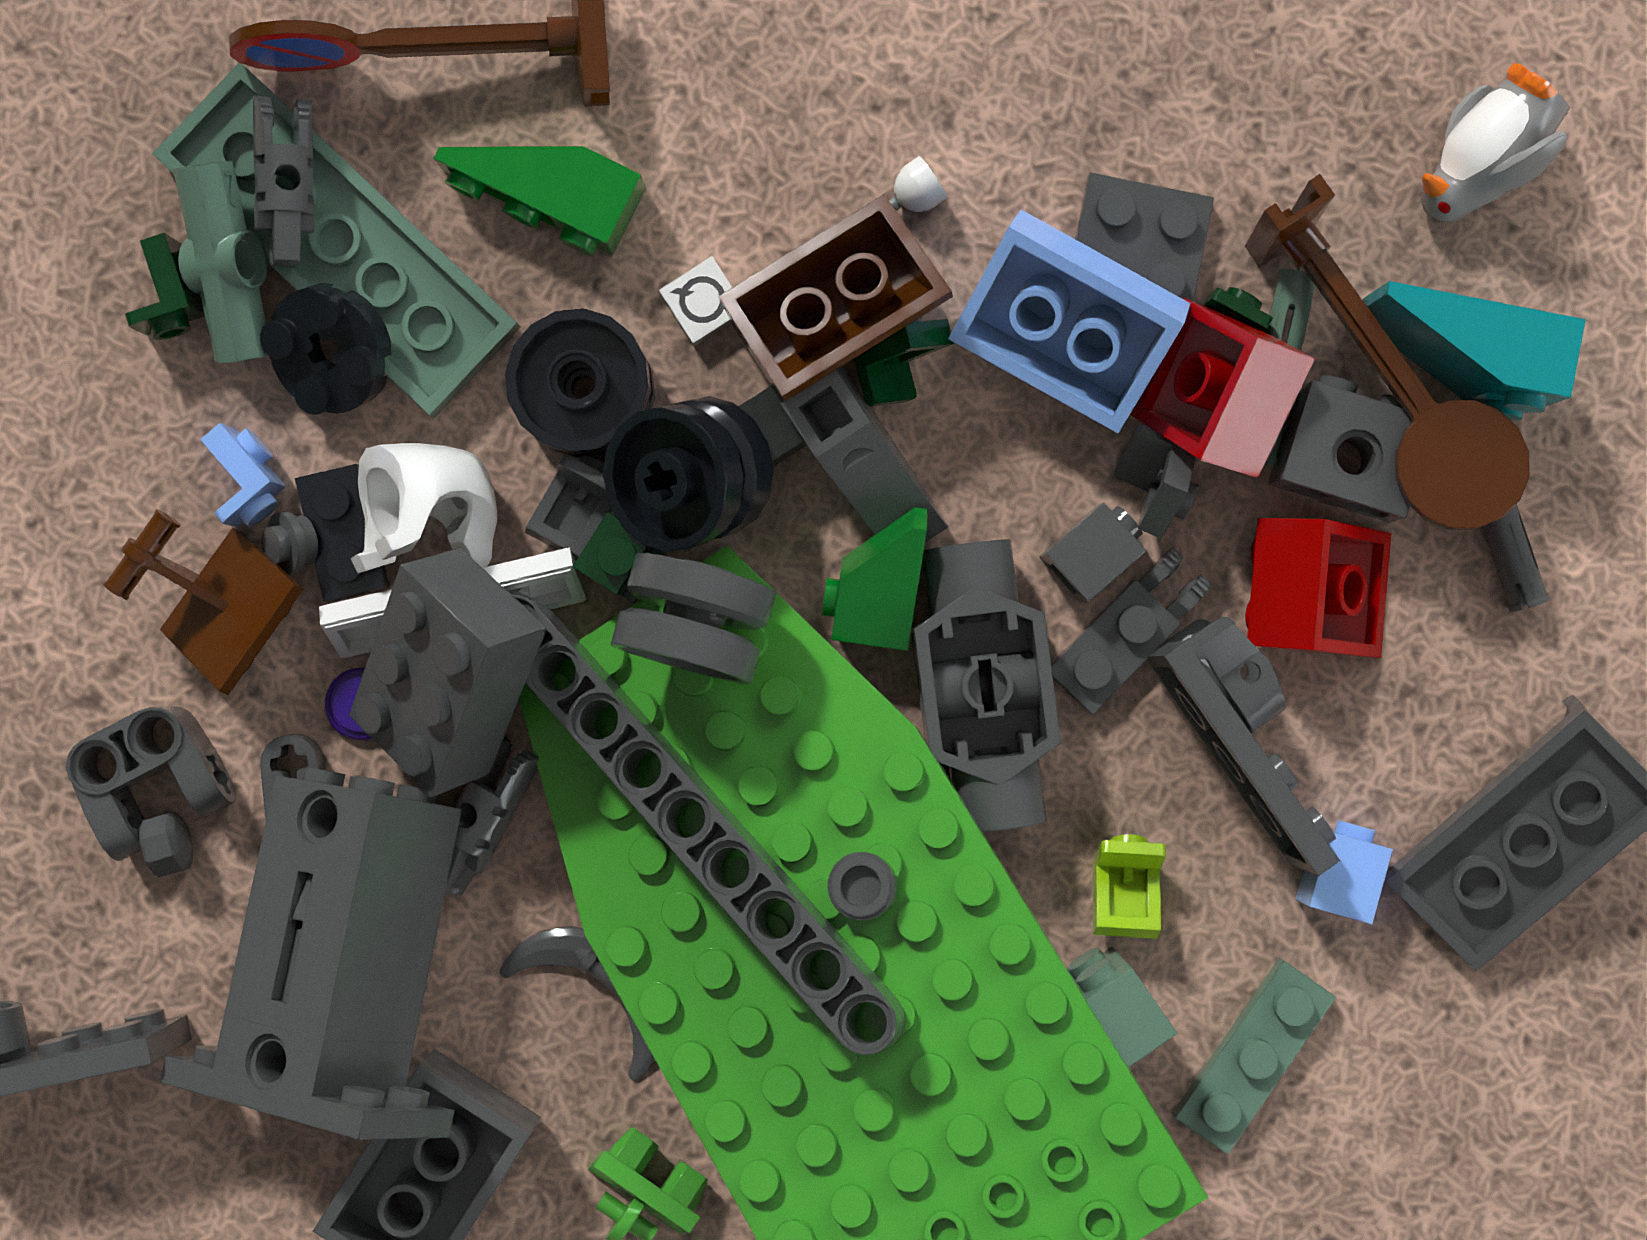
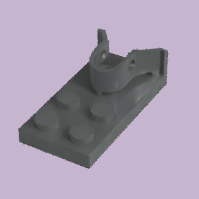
M1221 617L1211 623L1205 619L1196 620L1162 643L1153 653L1147 656V661L1288 863L1320 876L1340 862L1329 845L1336 840V836L1329 824L1314 807L1309 808L1307 811L1302 807L1291 791L1298 785L1292 771L1276 753L1268 757L1251 734L1286 709V704L1270 660L1255 647L1235 625V622L1229 617ZM1243 665L1247 668V676L1244 680L1240 676V670Z
M1574 695L1563 700L1567 707L1564 719L1387 870L1385 881L1475 971L1479 970L1647 830V769L1588 712Z
M0 1001V1097L152 1064L192 1040L187 1015L166 1019L164 1009L150 1010L124 1018L125 1023L103 1029L101 1022L74 1027L61 1032V1037L38 1043L37 1047L30 1049V1040L22 1004L14 1001Z

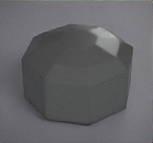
M171 812L142 821V824H140L139 843L145 863L154 876L159 878L191 868L193 843L188 827L178 814Z

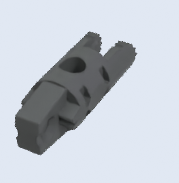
M253 96L255 230L268 231L269 264L271 266L295 267L301 260V233L314 232L312 100L296 99L295 107L292 110L294 145L273 144L274 107L271 105V97ZM281 175L290 179L293 184V190L280 188L276 184L274 176Z
M505 736L489 775L466 783L453 807L462 810L445 894L462 895L474 875L483 872L538 768L537 762L539 757L528 750L526 752L522 751L521 754H517L516 758H513L512 763L509 764V769L505 771L498 787L495 786L506 765L505 762L509 758L510 752H512L511 740Z

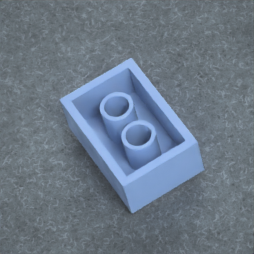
M1020 210L1006 230L948 339L1110 430L1119 433L1183 327L1190 303L1029 213Z

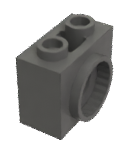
M1328 375L1321 376L1319 382L1312 380L1303 385L1297 395L1295 409L1290 411L1276 457L1278 458L1277 464L1273 466L1268 485L1385 522L1405 519L1410 506L1406 503L1396 481L1395 453L1404 431L1411 424V419L1395 396L1382 395L1380 401L1356 394L1358 390L1357 384L1343 378ZM1342 442L1355 446L1360 453L1361 467L1355 475L1343 471L1338 464L1336 458L1337 450Z

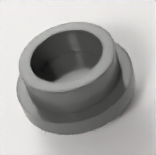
M289 511L277 512L270 517L268 526L262 532L261 544L263 552L288 575L298 574L303 570L304 566L312 565L317 558L318 541L311 521L304 515L295 516Z

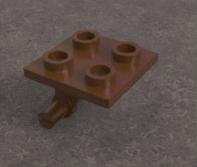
M156 509L155 514L137 539L128 538L123 545L121 551L125 556L103 585L116 596H121L123 599L128 600L131 592L149 569L186 589L187 592L160 630L219 692L229 695L242 675L251 667L255 657L277 626L288 615L292 605L304 589L242 531L232 527L200 574L159 555L181 524L165 512L163 513L161 510Z

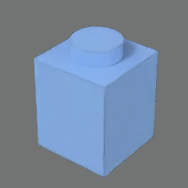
M1337 820L1334 831L1336 840L1329 845L1340 862L1320 876L1303 870L1296 900L1312 908L1372 924L1393 849L1373 843L1375 830Z

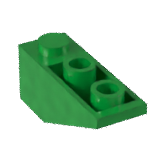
M584 146L439 147L433 158L443 172L448 174L445 184L455 191L476 201L480 200L483 192L505 202L502 212L507 216L534 229L537 228L540 220L562 230L559 237L561 242L591 257L594 256L597 248L610 255L614 254L646 190L641 174Z

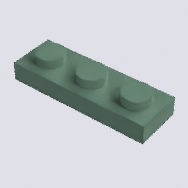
M1279 957L1172 1112L1173 1116L1220 1150L1229 1154L1334 1002L1336 996Z

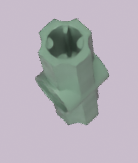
M227 160L173 168L188 236L183 241L179 250V270L187 287L201 296L214 360L220 364L267 356L268 354L263 350L260 339L262 327L266 324L259 290V286L263 284L267 276V254L260 238L246 228L233 161Z

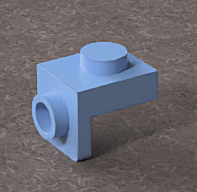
M219 423L200 440L242 489L214 514L222 524L240 527L245 523L248 527H252L264 520L275 510L278 502L274 496L286 486L266 464L273 455L254 432L249 428L239 432L235 428Z

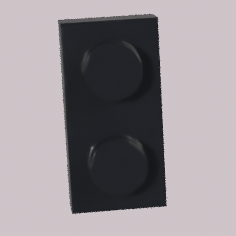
M359 464L295 478L303 515L311 521L317 535L318 554L314 563L323 602H332L390 588L385 565L357 573L351 560L356 554L364 551L365 517L358 489Z

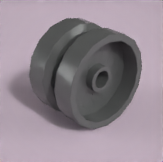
M636 553L627 589L634 597L664 610L663 613L641 608H629L620 611L611 646L645 659L690 672L737 683L751 684L760 649L753 641L723 629L724 626L744 630H758L766 627L777 592L767 586L709 564L650 553Z

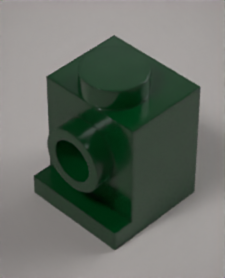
M607 512L573 567L616 595L623 596L635 603L638 598L634 597L627 589V584L636 553L665 556L667 552L643 545L622 527L617 517Z

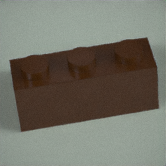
M883 194L719 296V299L734 329L764 376L783 400L786 401L953 297V294L892 204Z

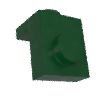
M161 233L140 240L160 302L125 314L130 328L147 336L152 334L154 340H165L181 336L191 330L190 321L205 317L200 294L194 293L187 287L179 270L178 256L182 244L166 233Z
M918 318L854 358L865 403L869 407L904 403L917 397L909 362L954 344V342L948 339L951 334L948 319L921 321Z

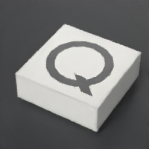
M712 256L659 290L694 346L731 323L719 296L730 290L732 286Z

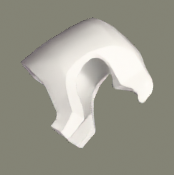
M421 443L382 444L365 449L359 460L358 471L359 497L365 517L364 551L351 558L357 573L393 563L397 555L412 551L421 537L429 516L443 523L453 550L461 548L482 568L488 566L492 558L493 537L497 524V506L494 488L488 471L475 454L452 447Z

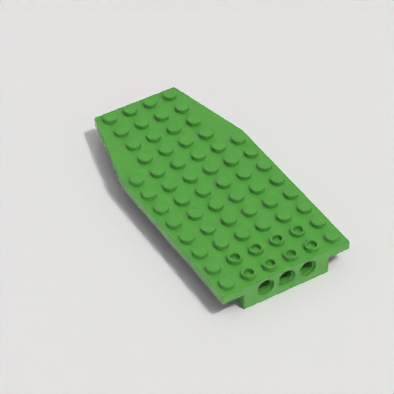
M728 545L701 561V563L725 569L774 590ZM776 593L766 627L758 630H744L724 626L723 629L753 641L760 649L751 684L737 683L690 672L612 647L611 640L618 615L579 641L899 1000L904 1009L906 1019L903 1034L895 1044L878 1053L862 1055L854 1053L842 1045L525 683L519 697V702L533 752L539 757L537 762L538 770L584 934L757 1240H1140L1208 1198L1207 1192L944 769L932 753L919 729L778 593ZM642 600L630 607L661 613L664 610ZM572 659L562 662L555 671L554 683L558 691L569 687L574 680L576 670ZM614 706L604 708L596 718L595 729L600 739L610 736L617 727L618 714ZM651 753L643 757L638 764L637 779L644 788L654 784L660 777L661 762L657 754ZM697 801L687 804L679 817L680 828L687 837H692L699 833L705 821L704 809ZM734 850L723 861V877L733 888L742 884L748 877L750 868L746 855L740 850ZM867 852L878 855L890 864L896 874L898 890L895 901L891 908L878 918L872 920L848 918L834 907L829 898L828 878L834 865L848 854ZM782 899L771 904L765 917L769 931L778 938L786 936L791 931L795 920L794 911L791 906ZM821 950L811 960L810 974L813 981L825 989H830L838 981L840 964L837 958L829 951ZM865 1002L856 1011L855 1026L864 1038L873 1041L879 1040L886 1030V1015L882 1008L875 1003Z

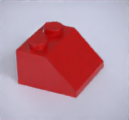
M1183 297L1185 301L1190 303L1185 323L1130 415L1201 461L1258 478L1295 399L1303 387L1315 358L1272 335Z
M1257 518L1256 537L1251 546V561L1253 564L1251 597L1245 613V621L1248 628L1247 638L1255 647L1381 658L1392 533L1328 519Z

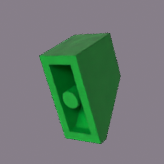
M914 507L842 558L840 579H826L821 616L834 617L831 640L908 651L927 533V509Z

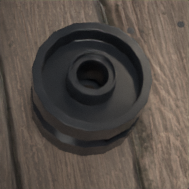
M584 308L555 311L531 324L514 344L505 371L507 399L520 425L553 452L562 455L568 454L576 459H580L581 455H587L592 458L605 457L606 449L618 426L636 412L653 408L655 401L653 370L633 334L611 316ZM581 378L593 379L596 383L593 391L588 396L577 399L573 393L575 383Z

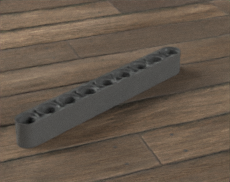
M512 595L547 627L525 683L842 1045L854 1053L868 1055L883 1051L895 1044L903 1034L906 1023L904 1009L896 996L557 615L547 607L525 596ZM572 659L576 670L574 680L569 687L558 691L554 683L555 671L562 662ZM608 706H614L618 714L617 727L610 736L600 739L595 729L596 718L601 710ZM655 753L661 762L660 777L654 784L644 788L637 779L638 764L643 757ZM697 801L704 809V825L699 833L692 837H687L680 828V813L687 804ZM734 850H740L746 855L750 869L745 881L733 888L725 881L722 866L728 854ZM779 899L784 900L791 906L795 918L793 928L782 938L776 937L769 931L765 918L768 908ZM821 950L832 953L840 964L839 979L830 989L818 986L810 974L811 960ZM865 1002L875 1003L882 1008L886 1015L887 1026L885 1033L876 1041L864 1038L855 1026L856 1011Z

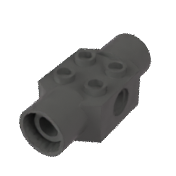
M1011 539L980 541L926 549L923 552V565L930 617L911 630L924 738L938 762L949 766L951 782L982 832L1020 828L1046 822L1039 758L1061 743L1045 613L1019 603Z

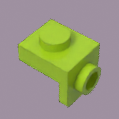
M1134 834L1118 835L1110 840L1101 841L1093 860V935L1158 938L1161 932L1160 869L1166 859L1165 844L1148 843L1145 837Z

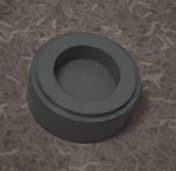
M855 852L844 856L834 865L828 878V894L832 904L841 914L855 920H872L880 917L891 908L897 895L898 883L893 868L882 857L867 852Z

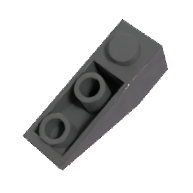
M837 368L788 400L780 403L818 462L874 535L914 507L927 509L925 542L949 527L873 409L865 403L862 392L846 368Z

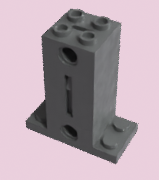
M306 767L303 780L275 775L217 1047L198 1045L195 1048L194 1056L165 1055L160 1082L357 1140L447 1138L450 1135L454 1110L429 1104L430 1092L406 1087L462 809L436 804L437 795L430 797L422 788L399 784L397 796H392L395 783L374 778L350 776L347 788L343 787L346 774Z

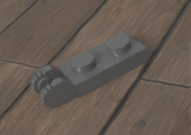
M1174 547L1167 551L1139 581L1132 580L1051 664L1053 679L1090 715H1094L1148 659L1147 656L1153 653L1181 625L1178 620L1211 588L1212 584L1201 574L1196 579L1190 580L1181 589L1179 596L1166 609L1150 594L1156 586L1177 570L1179 562L1184 558Z

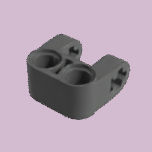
M157 706L139 710L84 738L73 746L67 756L66 771L81 808L100 845L116 861H121L141 851L139 843L140 824L145 819L129 789L139 782L170 767L187 801L202 817H207L234 803L236 800L234 785L216 749L192 713L182 707ZM161 718L167 720L174 731V741L166 752L155 744L153 738L154 726ZM104 748L111 751L117 763L116 772L110 780L102 777L96 765L97 757Z

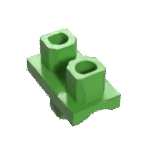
M634 1127L628 1129L612 1145L608 1152L603 1150L598 1153L588 1168L593 1174L629 1198L625 1205L606 1191L595 1208L614 1221L605 1237L606 1240H622L628 1231L640 1240H652L658 1227L639 1215L643 1208L679 1234L683 1235L684 1232L690 1234L700 1218L699 1215L694 1213V1210L701 1200L708 1179L681 1161L677 1162L661 1188L641 1176V1173L659 1146Z

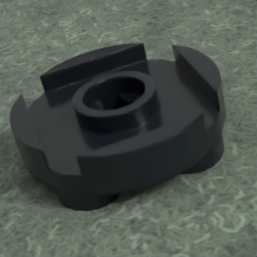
M329 283L314 284L286 296L277 305L271 322L266 323L262 327L260 334L263 350L269 355L278 379L284 388L295 398L299 408L312 415L323 412L345 413L374 399L385 387L388 375L382 377L385 370V357L391 355L390 336L382 317L375 307L365 297L355 291L345 293L338 288L331 287L334 284ZM320 339L324 341L333 339L336 342L338 350L333 353L335 363H332L324 356L320 346Z

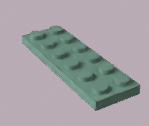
M238 63L152 154L173 174V168L232 160L246 228L248 231L255 233L262 241L269 264L268 231L255 230L253 96L271 97V105L274 107L273 144L294 145L292 110L243 64ZM313 131L314 232L301 233V260L297 266L272 267L296 290L318 283L334 284L331 287L338 288L345 293L355 291L365 297L382 317L390 336L391 355L385 357L384 373L428 415L435 418L521 326ZM281 175L274 176L275 182L280 188L293 190V184L290 179Z

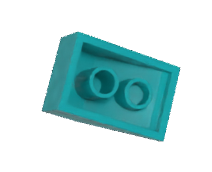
M1388 281L1362 299L1396 348L1462 400L1481 402L1500 410L1507 418L1516 421L1522 420L1523 413L1545 412L1546 406L1571 398L1586 319Z

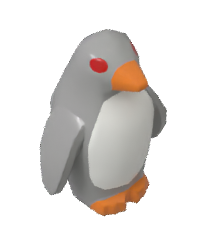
M1513 63L1509 67L1506 80L1492 90L1491 86L1483 85L1467 94L1451 114L1445 133L1443 153L1435 173H1425L1422 177L1423 188L1420 195L1423 210L1429 216L1441 222L1451 223L1465 217L1473 210L1505 196L1513 189L1522 187L1539 176L1565 147L1567 135L1563 131L1556 132V130L1568 114L1570 109L1568 103L1549 82L1519 63Z

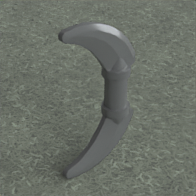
M555 927L532 935L512 951L500 969V975L508 978L523 969L539 965L576 967L584 974L588 972L612 991L616 995L615 999L623 1004L581 927ZM623 1004L633 1034V1058L628 1076L632 1080H638L653 1064L655 1058Z

